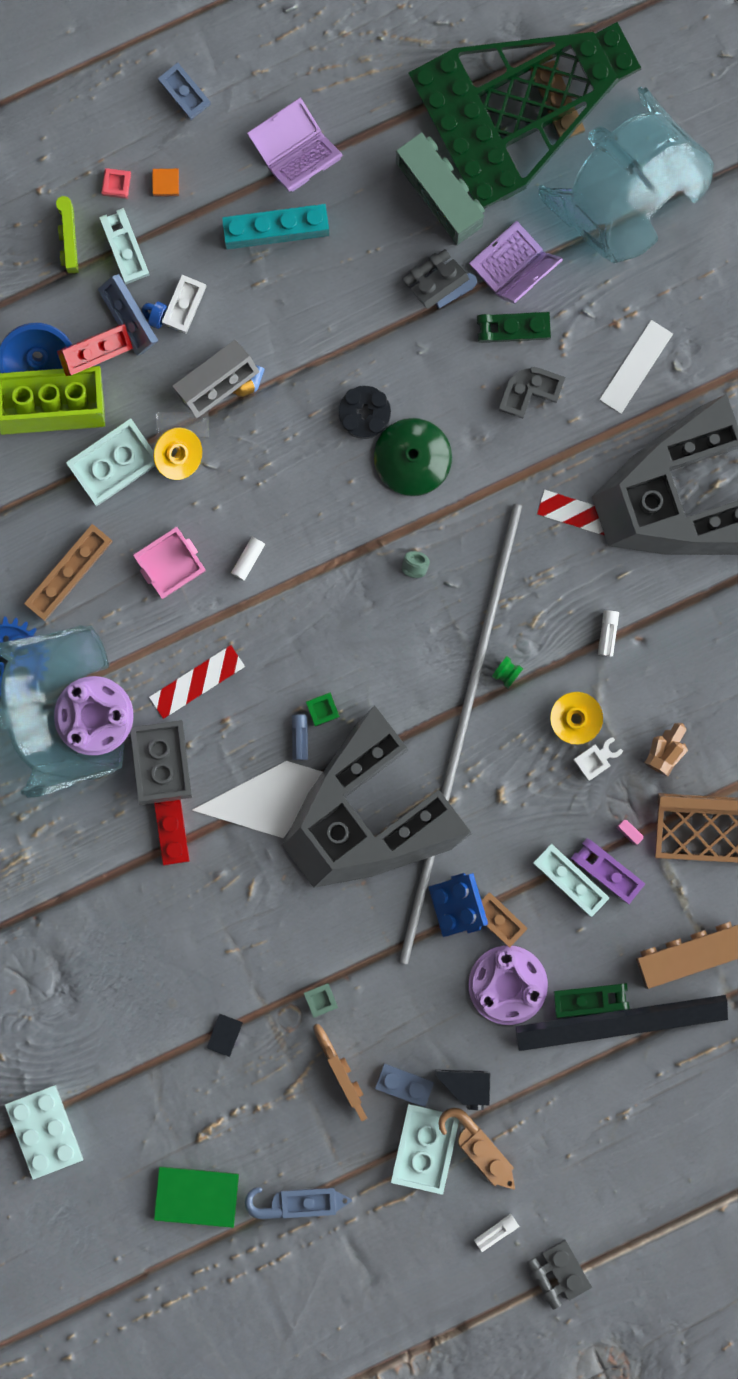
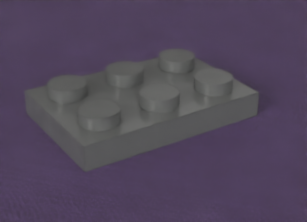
M183 721L132 727L130 732L139 805L192 798Z

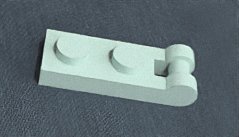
M122 208L116 210V214L108 217L106 214L99 218L126 285L150 274L125 210ZM121 223L123 228L113 232L111 226Z

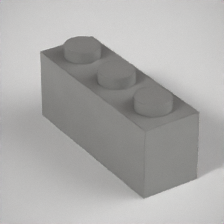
M235 339L174 384L173 388L182 402L198 418L260 371L250 355Z

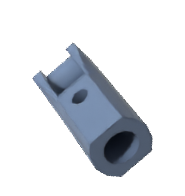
M467 273L470 280L435 303L437 308L440 309L471 291L477 284L476 276Z

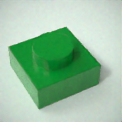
M331 692L306 701L315 727L340 718Z

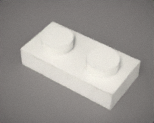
M182 275L162 320V324L187 334L207 287L206 284Z

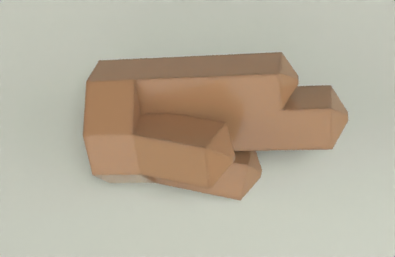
M674 723L671 730H665L662 736L653 738L650 754L644 762L648 767L662 775L669 776L673 767L688 751L686 745L680 743L687 730L684 724Z

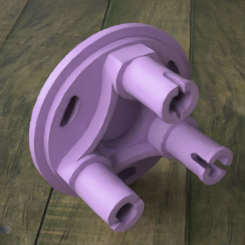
M99 676L84 677L68 685L60 694L54 710L55 726L61 739L71 749L86 755H102L115 750L126 740L133 725V707L127 693L114 681Z
M507 945L495 947L480 956L473 965L468 982L469 995L475 1008L486 1019L502 1025L519 1024L532 1018L542 1007L548 990L547 975L541 962L531 952L517 946H511L510 948Z

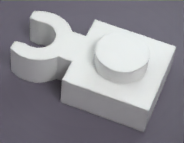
M614 738L606 740L603 744V749L599 750L595 744L574 759V762L588 782L611 766L606 759L617 758L622 754V749L615 753L609 750V744L615 741Z

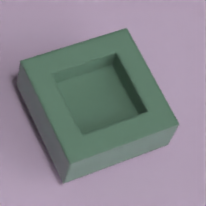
M329 983L304 993L313 1018L338 1008Z

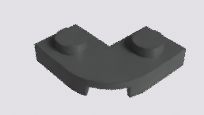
M537 367L517 372L508 382L499 411L523 419L531 395L557 403L566 377Z

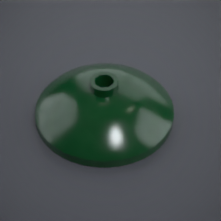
M418 418L399 420L387 427L377 440L374 450L376 472L381 481L398 494L404 496L428 494L437 489L449 474L452 464L450 443L442 430L429 421ZM411 450H415L418 452V457L411 459L408 453Z

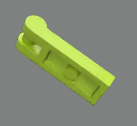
M61 196L56 201V207L62 216L63 225H58L59 241L64 240V250L60 251L61 266H66L68 274L78 273L74 208L68 197Z

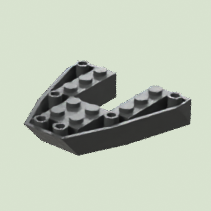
M727 394L698 407L633 455L592 496L608 546L671 555H738V500L686 517L670 472L738 449V425Z
M375 705L354 726L309 791L282 845L313 888L373 877L450 851L472 834L440 790H437L377 837H374L346 800L348 795L408 751L406 745Z

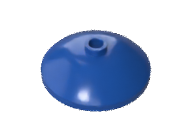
M44 323L21 325L9 332L0 344V373L63 369L57 351L72 345V343L63 332L51 325ZM40 352L42 357L35 358L33 353Z

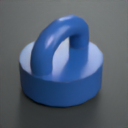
M158 301L155 305L146 303L142 306V314L145 319L149 320V326L157 329L162 327V320L168 306Z

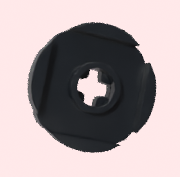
M358 386L348 390L339 405V419L342 426L352 436L360 439H370L381 433L389 424L391 417L390 403L386 395L377 388ZM364 405L368 406V409L373 412L372 415L367 416V419H362V415L357 413V410L362 409Z

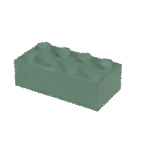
M421 132L396 150V164L455 244L459 245L482 228L485 210L477 199L472 200L468 195L469 188L461 178L457 180L453 175L452 171L454 169L446 157L441 158L436 152L438 147L430 136L426 138Z

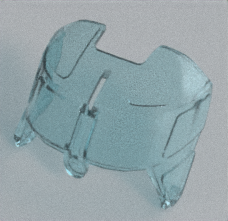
M639 87L637 90L642 105L648 108L647 113L638 114L628 119L613 132L604 127H597L590 132L588 139L596 149L587 158L578 172L573 188H549L543 185L538 187V195L543 203L569 227H573L589 246L612 263L638 257L658 241L657 233L650 222L651 218L677 191H683L692 203H696L708 190L712 181L714 163L708 152L671 118L646 87L644 89ZM634 167L638 168L653 185L651 189L633 170Z
M79 625L44 636L40 635L1 642L0 656L8 660V663L5 666L1 682L3 708L0 709V730L8 729L12 744L19 757L32 769L27 785L21 790V794L26 795V798L47 795L74 786L75 782L97 779L122 768L124 742L115 750L102 755L79 753L66 745L59 736L54 721L55 708L42 709L43 705L57 702L62 691L72 682L109 667L105 647L91 625Z

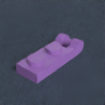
M586 838L582 843V849L578 853L575 852L571 860L629 905L645 883L593 841ZM591 853L598 857L593 864L586 860Z

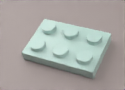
M131 418L66 462L96 507L155 467L153 449Z
M56 1085L5 1104L33 1180L84 1160Z
M408 1104L391 1183L443 1195L459 1120L455 1117L448 1118L445 1122L447 1134L443 1135L438 1125L443 1111Z

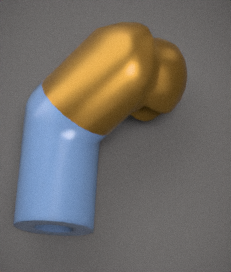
M256 365L260 372L232 393L239 397H244L256 392L265 369Z

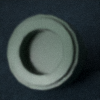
M417 551L406 553L402 563V572L412 578L425 576L430 564L429 558Z

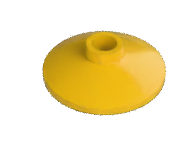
M180 427L172 428L158 438L154 446L153 460L157 470L163 476L173 480L184 479L192 475L200 465L202 445L199 438L192 431ZM176 448V455L171 456L172 450Z
M583 692L567 693L560 697L552 708L550 715L551 726L555 734L564 742L576 745L584 744L594 739L600 732L603 724V712L599 703L592 696ZM573 714H578L581 717L580 723L575 724L572 722L571 717Z

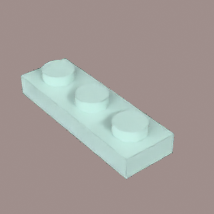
M552 844L533 863L590 917H593L609 899L599 887Z

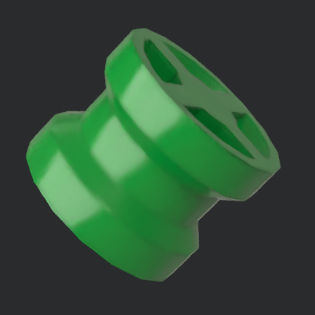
M506 656L491 677L495 680H501L504 687L509 689L524 668L520 665H514L511 662V658Z

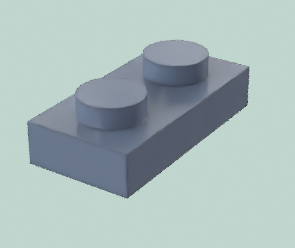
M176 63L158 78L159 83L190 120L194 119L211 105L209 99L179 63Z
M384 1063L375 1089L425 1107L434 1082Z

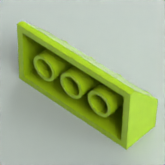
M92 366L71 376H65L63 369L0 373L1 435L105 427L104 396L100 366Z

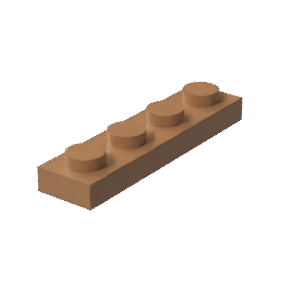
M91 524L24 604L46 621L113 541Z

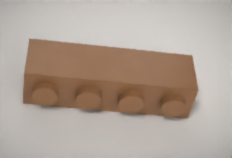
M731 922L715 926L716 932L707 934L706 930L691 934L692 940L682 943L679 938L665 943L667 947L665 949L657 951L656 947L640 951L641 957L636 958L646 989L738 959V925L732 926Z

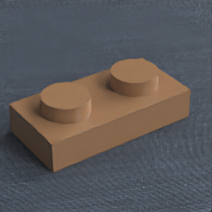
M489 892L481 900L488 921L486 926L510 948L528 928Z

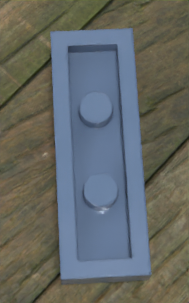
M119 274L112 276L97 289L118 325L125 324L133 350L137 356L144 354L158 342L157 337Z

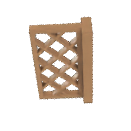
M658 793L655 858L738 863V856H731L735 851L738 854V844L734 846L725 836L734 827L738 826V819L736 820L732 816L738 815V797ZM664 811L676 812L681 818L671 829L663 822ZM680 812H687L688 814L683 817ZM694 813H702L708 821L696 831L687 819ZM706 814H715V815H714L712 818H709ZM721 814L729 815L734 821L724 832L713 822ZM685 822L694 833L681 843L673 832ZM711 824L720 835L708 845L699 834ZM664 827L668 832L662 836ZM669 835L680 845L672 853L661 852L662 841ZM697 836L706 847L699 854H691L685 846ZM724 838L732 849L725 855H717L712 847ZM681 849H684L686 853H678V852H679ZM710 850L713 855H706L705 853Z

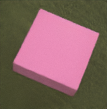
M623 820L616 827L635 846L644 839V836L627 820Z

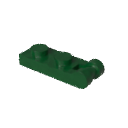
M550 312L477 315V324L480 325V333H478L479 343L551 339ZM491 324L498 325L497 333L490 332Z
M627 983L553 991L556 1018L630 1009L629 1002H626L625 991H628ZM608 993H615L616 1003L609 1004Z

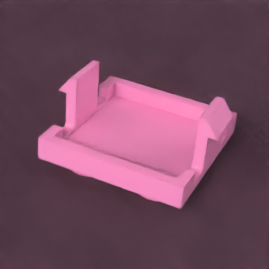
M175 527L133 555L142 568L140 570L141 574L148 584L152 583L162 599L206 571L196 556V553H198L197 549L190 539L186 540L178 527Z

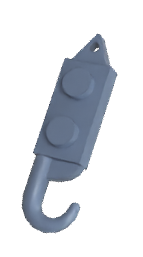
M258 1187L252 1189L246 1195L245 1208L249 1215L257 1219L336 1215V1212L352 1202V1199L335 1191V1187L285 1190L276 1193L272 1201V1208L258 1209L253 1205V1197L257 1193L262 1192V1188ZM343 1198L347 1199L346 1203L342 1202Z

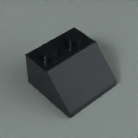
M435 1069L436 1077L462 1105H467V1110H484V1105L490 1106L489 1071Z

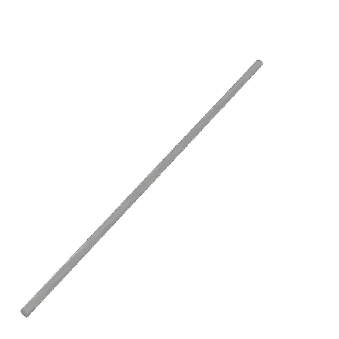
M513 504L441 792L448 802L522 506L518 504ZM435 856L424 860L399 962L404 964L409 962Z

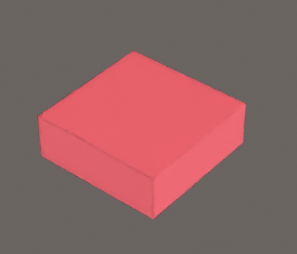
M105 168L102 196L128 199L131 171Z

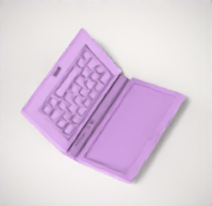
M301 97L247 133L274 177L288 192L295 191L310 181L309 178L321 170H326L341 160L343 156L324 137Z
M515 221L469 264L498 297L515 304L539 280L562 262L563 259L543 252V249L518 221Z

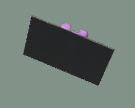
M219 1014L207 1049L230 1057L243 1022Z

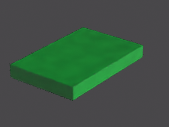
M160 1166L154 1221L234 1228L239 1174Z

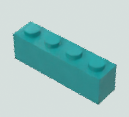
M326 204L222 217L227 250L329 236Z

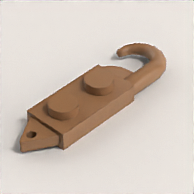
M315 1024L313 1030L351 1107L355 1108L361 1121L368 1119L359 1098L364 1094L357 1081L351 1082L347 1074L351 1072V1069L345 1057L339 1059L321 1025Z
M450 1108L444 1111L438 1122L441 1133L443 1135L447 1134L445 1122L448 1118H457L464 1126L458 1136V1146L493 1186L500 1185L514 1190L515 1185L512 1174L514 1167L486 1134L462 1109Z

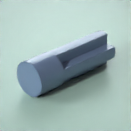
M292 715L293 760H308L307 715Z

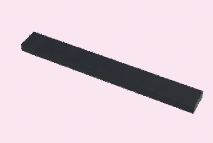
M726 995L520 1025L516 1026L518 1050L524 1051L728 1020V1003Z

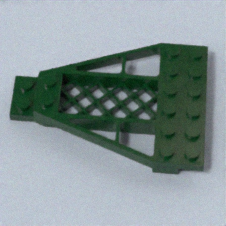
M618 22L597 33L586 32L453 48L408 72L464 182L469 188L473 199H477L485 209L502 199L504 201L527 189L526 187L602 98L619 81L642 69ZM556 44L555 47L515 68L509 65L502 52L508 49ZM572 49L575 56L564 52ZM497 51L507 69L506 72L480 87H475L459 57L465 54ZM556 57L553 68L542 65ZM561 57L574 60L571 73L557 70ZM578 62L587 78L574 75ZM533 69L530 81L519 78V76ZM538 69L551 72L547 86L534 82ZM555 74L569 78L565 91L551 87ZM572 80L586 83L583 96L569 93ZM515 81L528 85L524 98L511 94ZM510 82L507 93L495 90ZM591 85L593 91L588 93L589 87ZM532 86L546 90L542 103L528 100ZM549 92L563 95L559 109L545 105ZM487 94L485 103L483 104L480 97ZM491 94L505 97L501 110L488 107ZM567 97L576 99L571 103L565 105ZM509 99L522 102L519 116L505 112ZM526 104L540 108L536 121L522 117ZM587 105L555 144L551 145L543 127ZM544 109L552 111V113L542 117ZM488 112L499 115L496 128ZM503 116L517 120L513 133L500 130ZM521 121L529 124L518 130ZM538 131L549 151L525 178H522L507 151V147ZM499 134L504 135V136H507V137L501 139V137H500Z

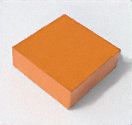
M179 168L153 169V196H179Z

